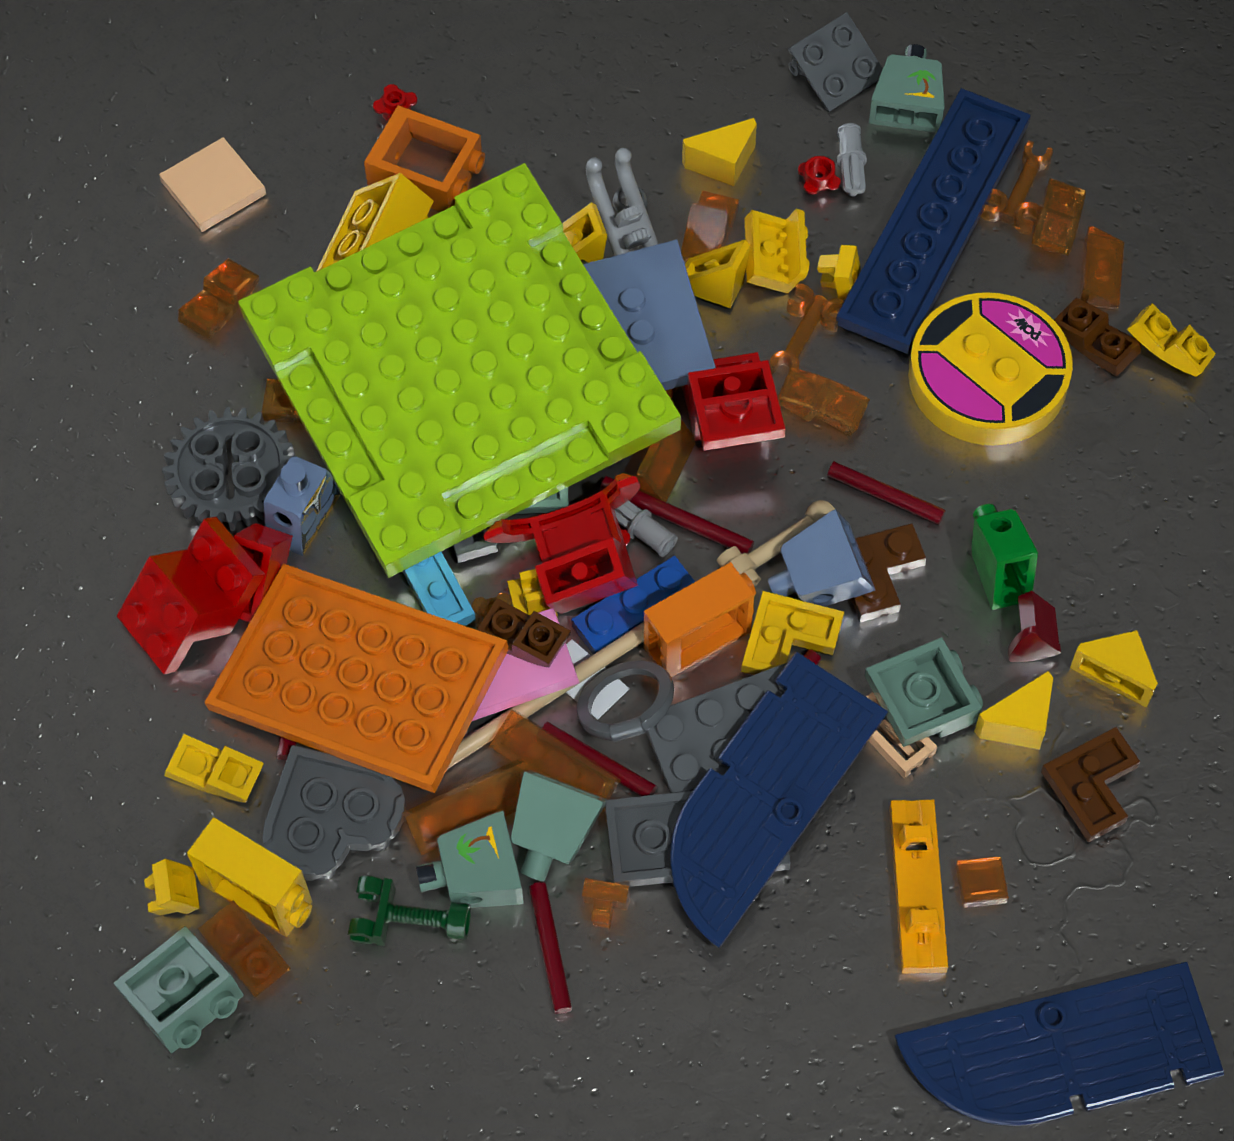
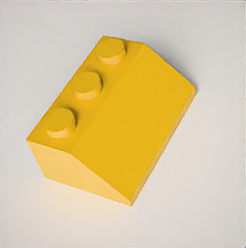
M401 173L354 191L317 271L429 218L427 215L434 201Z

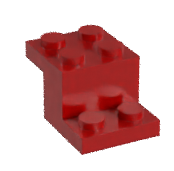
M758 352L713 359L716 368L688 373V385L682 386L694 440L702 441L704 451L785 438L786 429L769 361H760Z
M217 517L205 518L187 549L149 556L120 608L117 618L163 674L177 672L193 642L227 635L232 632L265 573Z

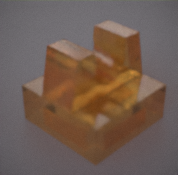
M585 878L582 898L584 903L594 904L591 918L593 926L610 929L614 909L628 910L631 895L629 886Z

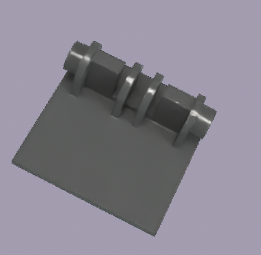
M848 12L788 48L792 55V61L788 64L789 70L794 76L799 74L805 75L828 112L878 82L883 70Z

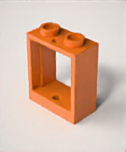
M398 105L364 161L367 185L401 173L434 201L431 209L441 212L454 206V197L468 190L473 174H478L483 167L485 153L482 152L481 135ZM412 138L458 154L443 182L396 165Z
M730 562L644 610V649L652 661L663 667L672 678L749 634L754 614V595H756L754 584L749 576L744 572L739 574Z

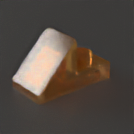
M702 190L698 204L693 203L690 208L681 249L684 261L687 262L688 258L726 246L739 209V199Z

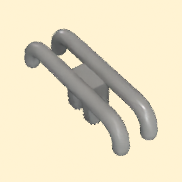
M620 148L615 155L617 175L629 208L623 209L617 215H615L602 178L601 160L594 157L589 159L586 164L588 185L594 202L597 205L614 256L629 252L628 249L640 245L646 248L658 244L632 172L631 152L627 148Z

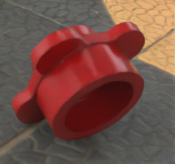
M390 84L384 87L382 97L374 101L373 109L377 114H382L386 121H389L398 105L411 110V106L417 104V95L413 92L406 93L399 89L397 85Z
M814 156L807 162L801 163L798 167V174L803 176L805 181L803 189L808 194L813 195L818 191L826 189L836 190L840 186L841 180L835 175V163L828 157Z

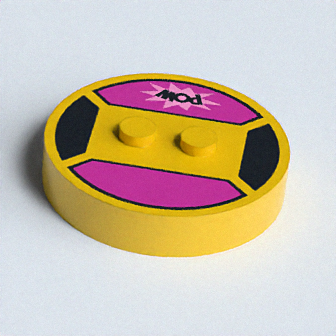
M990 292L973 293L954 298L940 305L920 325L912 345L908 371L909 385L919 409L927 419L945 433L974 444L1006 445L1034 436L1055 419L1067 395L1072 376L1073 360L1069 343L1063 331L1046 312L1028 301L1011 295Z

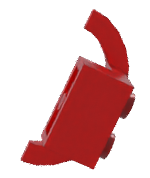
M622 473L615 476L614 481L602 491L570 506L530 518L499 520L485 532L484 540L491 543H513L535 539L542 564L536 565L535 569L546 605L554 608L560 614L569 612L638 586L614 509L629 501L639 491L640 482L637 477Z

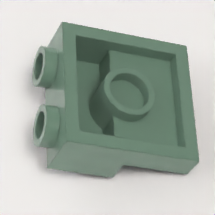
M942 637L865 669L864 676L880 706L888 711L886 717L903 747L936 733L939 738H942L976 724L983 708L980 692L975 685L968 684L962 673L963 666L959 655L955 650L948 649Z
M186 926L114 982L121 995L141 1016L149 1029L171 1054L178 1048L185 1049L196 1044L201 1037V1030L214 1019H225L233 1014L237 1008L238 1000L244 996L232 975Z

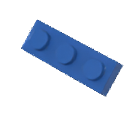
M676 556L671 557L637 578L638 586L606 597L571 619L573 629L592 654H595L643 623L644 610L695 582Z

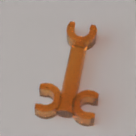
M1033 141L1027 142L1022 155L1024 167L1009 199L1002 191L993 189L988 202L997 205V207L985 204L980 216L989 222L1002 220L1006 224L1014 223L1016 230L1025 235H1031L1035 222L1024 217L1028 216L1038 220L1041 206L1034 202L1024 203L1038 171L1049 167L1053 155V148L1048 147L1043 156L1034 155L1032 153Z
M797 284L795 292L796 297L805 301L799 303L789 299L787 302V312L792 316L803 318L785 351L773 354L769 364L772 375L781 365L790 367L788 372L789 382L795 381L798 377V358L819 319L825 329L837 332L839 321H836V317H832L830 314L838 313L844 303V300L839 298L827 300L821 295L814 297L813 290L805 284Z

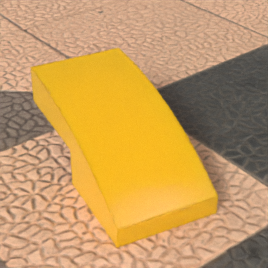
M183 734L165 770L164 776L219 797L246 803L264 763L227 746L220 750Z

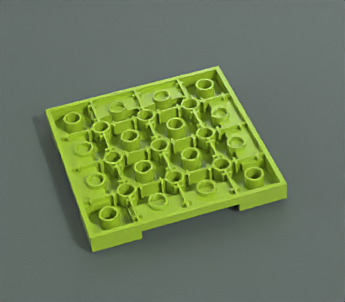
M525 163L455 196L454 206L328 267L314 272L310 266L238 301L246 323L388 578L492 526L495 522L506 519L681 430L680 413L641 351L637 352L565 236L561 220Z

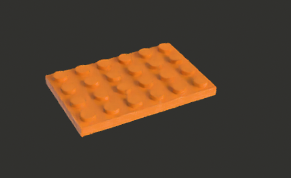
M283 564L204 703L209 711L435 793L500 668L509 646L505 639Z

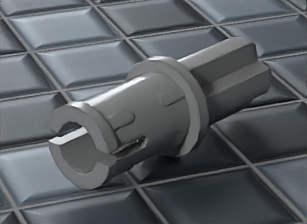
M847 123L841 125L837 131L839 155L836 162L838 167L841 168L843 190L849 196L854 197L857 194L863 193L866 189L864 165L867 163V156L862 151L860 126Z
M630 501L614 509L618 523L628 530L627 532L630 534V537L639 538L655 550L659 556H666L675 546L678 539L677 535L671 533L651 518L652 513L649 510L645 509L642 511Z

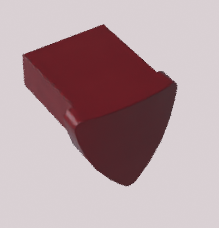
M1034 591L1018 596L1022 631L1013 638L1008 647L1009 661L1029 662L1060 654L1061 646L1059 643L1055 607Z

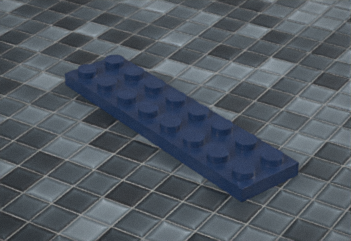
M960 89L838 312L836 325L906 354L909 353L920 325L932 310L1030 122V114L965 89Z

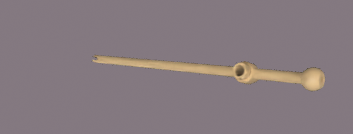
M815 501L807 508L806 517L749 554H742L736 546H733L724 551L717 558L716 562L720 567L731 562L739 574L744 572L749 576L755 587L761 581V578L755 572L756 568L781 553L783 544L827 513L835 510V508L828 501ZM644 622L576 665L574 668L579 683L644 642ZM576 685L511 707L462 739L448 769Z

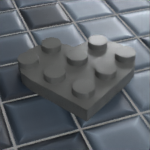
M292 745L264 823L262 838L264 846L267 850L302 870L305 880H328L334 876L336 869L342 865L350 850L381 851L389 846L391 839L398 834L405 821L406 801L402 788L392 777L327 753Z

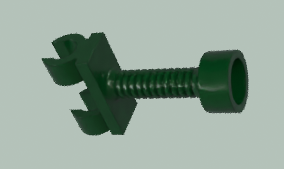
M373 876L359 877L356 893H359L358 898L368 902H379L376 922L365 918H352L350 920L347 935H350L351 941L361 944L375 943L379 946H385L389 922L392 921L395 923L397 921L398 923L402 922L403 924L411 923L412 925L420 924V926H423L424 924V926L428 925L429 927L432 925L433 927H442L446 930L448 938L467 939L471 921L470 904L452 902L450 908L444 911L394 905L393 900L396 888L392 879L384 878L382 880Z

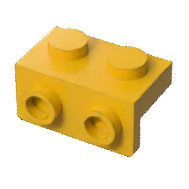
M795 209L787 219L751 210L745 217V239L750 244L746 267L747 283L788 294L800 281L806 278L810 263L806 254L808 228L805 226L804 210Z

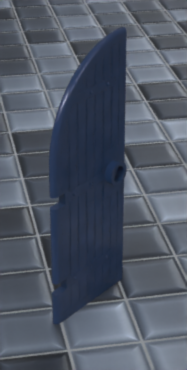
M798 652L794 653L774 680L778 685L786 689L782 697H778L769 690L766 691L717 758L728 766L729 769L724 776L712 768L707 771L686 800L674 827L670 861L677 896L695 927L718 948L723 945L888 715L886 709Z
M1187 962L895 1035L897 1045L908 1067L918 1081L935 1098L969 1118L996 1125H1032L1073 1115L1074 1110L1070 1097L1081 1095L1085 1110L1088 1111L1174 1089L1170 1072L1181 1069L1186 1085L1224 1076V1070Z

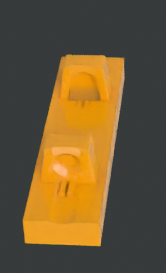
M891 800L889 810L902 974L947 973L948 956L935 800ZM908 845H927V850H906Z

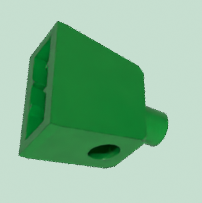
M994 504L981 505L973 512L974 528L971 552L989 605L992 610L1019 604L1018 596L1033 591L1038 558L1037 549L1015 510L1008 509L998 512Z

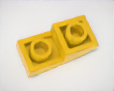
M1153 303L1144 308L1127 329L1144 347L1157 357L1195 377L1204 371L1216 354L1208 341L1199 335L1190 324L1181 331H1178L1172 325L1171 320L1161 313Z

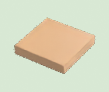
M224 137L159 174L161 183L201 232L266 195L265 186Z

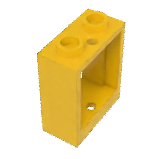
M215 817L212 818L188 850L187 855L202 886L283 936L288 937L294 927L300 928L309 917L312 910V899L302 870Z

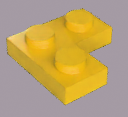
M763 591L742 662L741 672L755 675L787 663L792 645L833 656L844 611Z

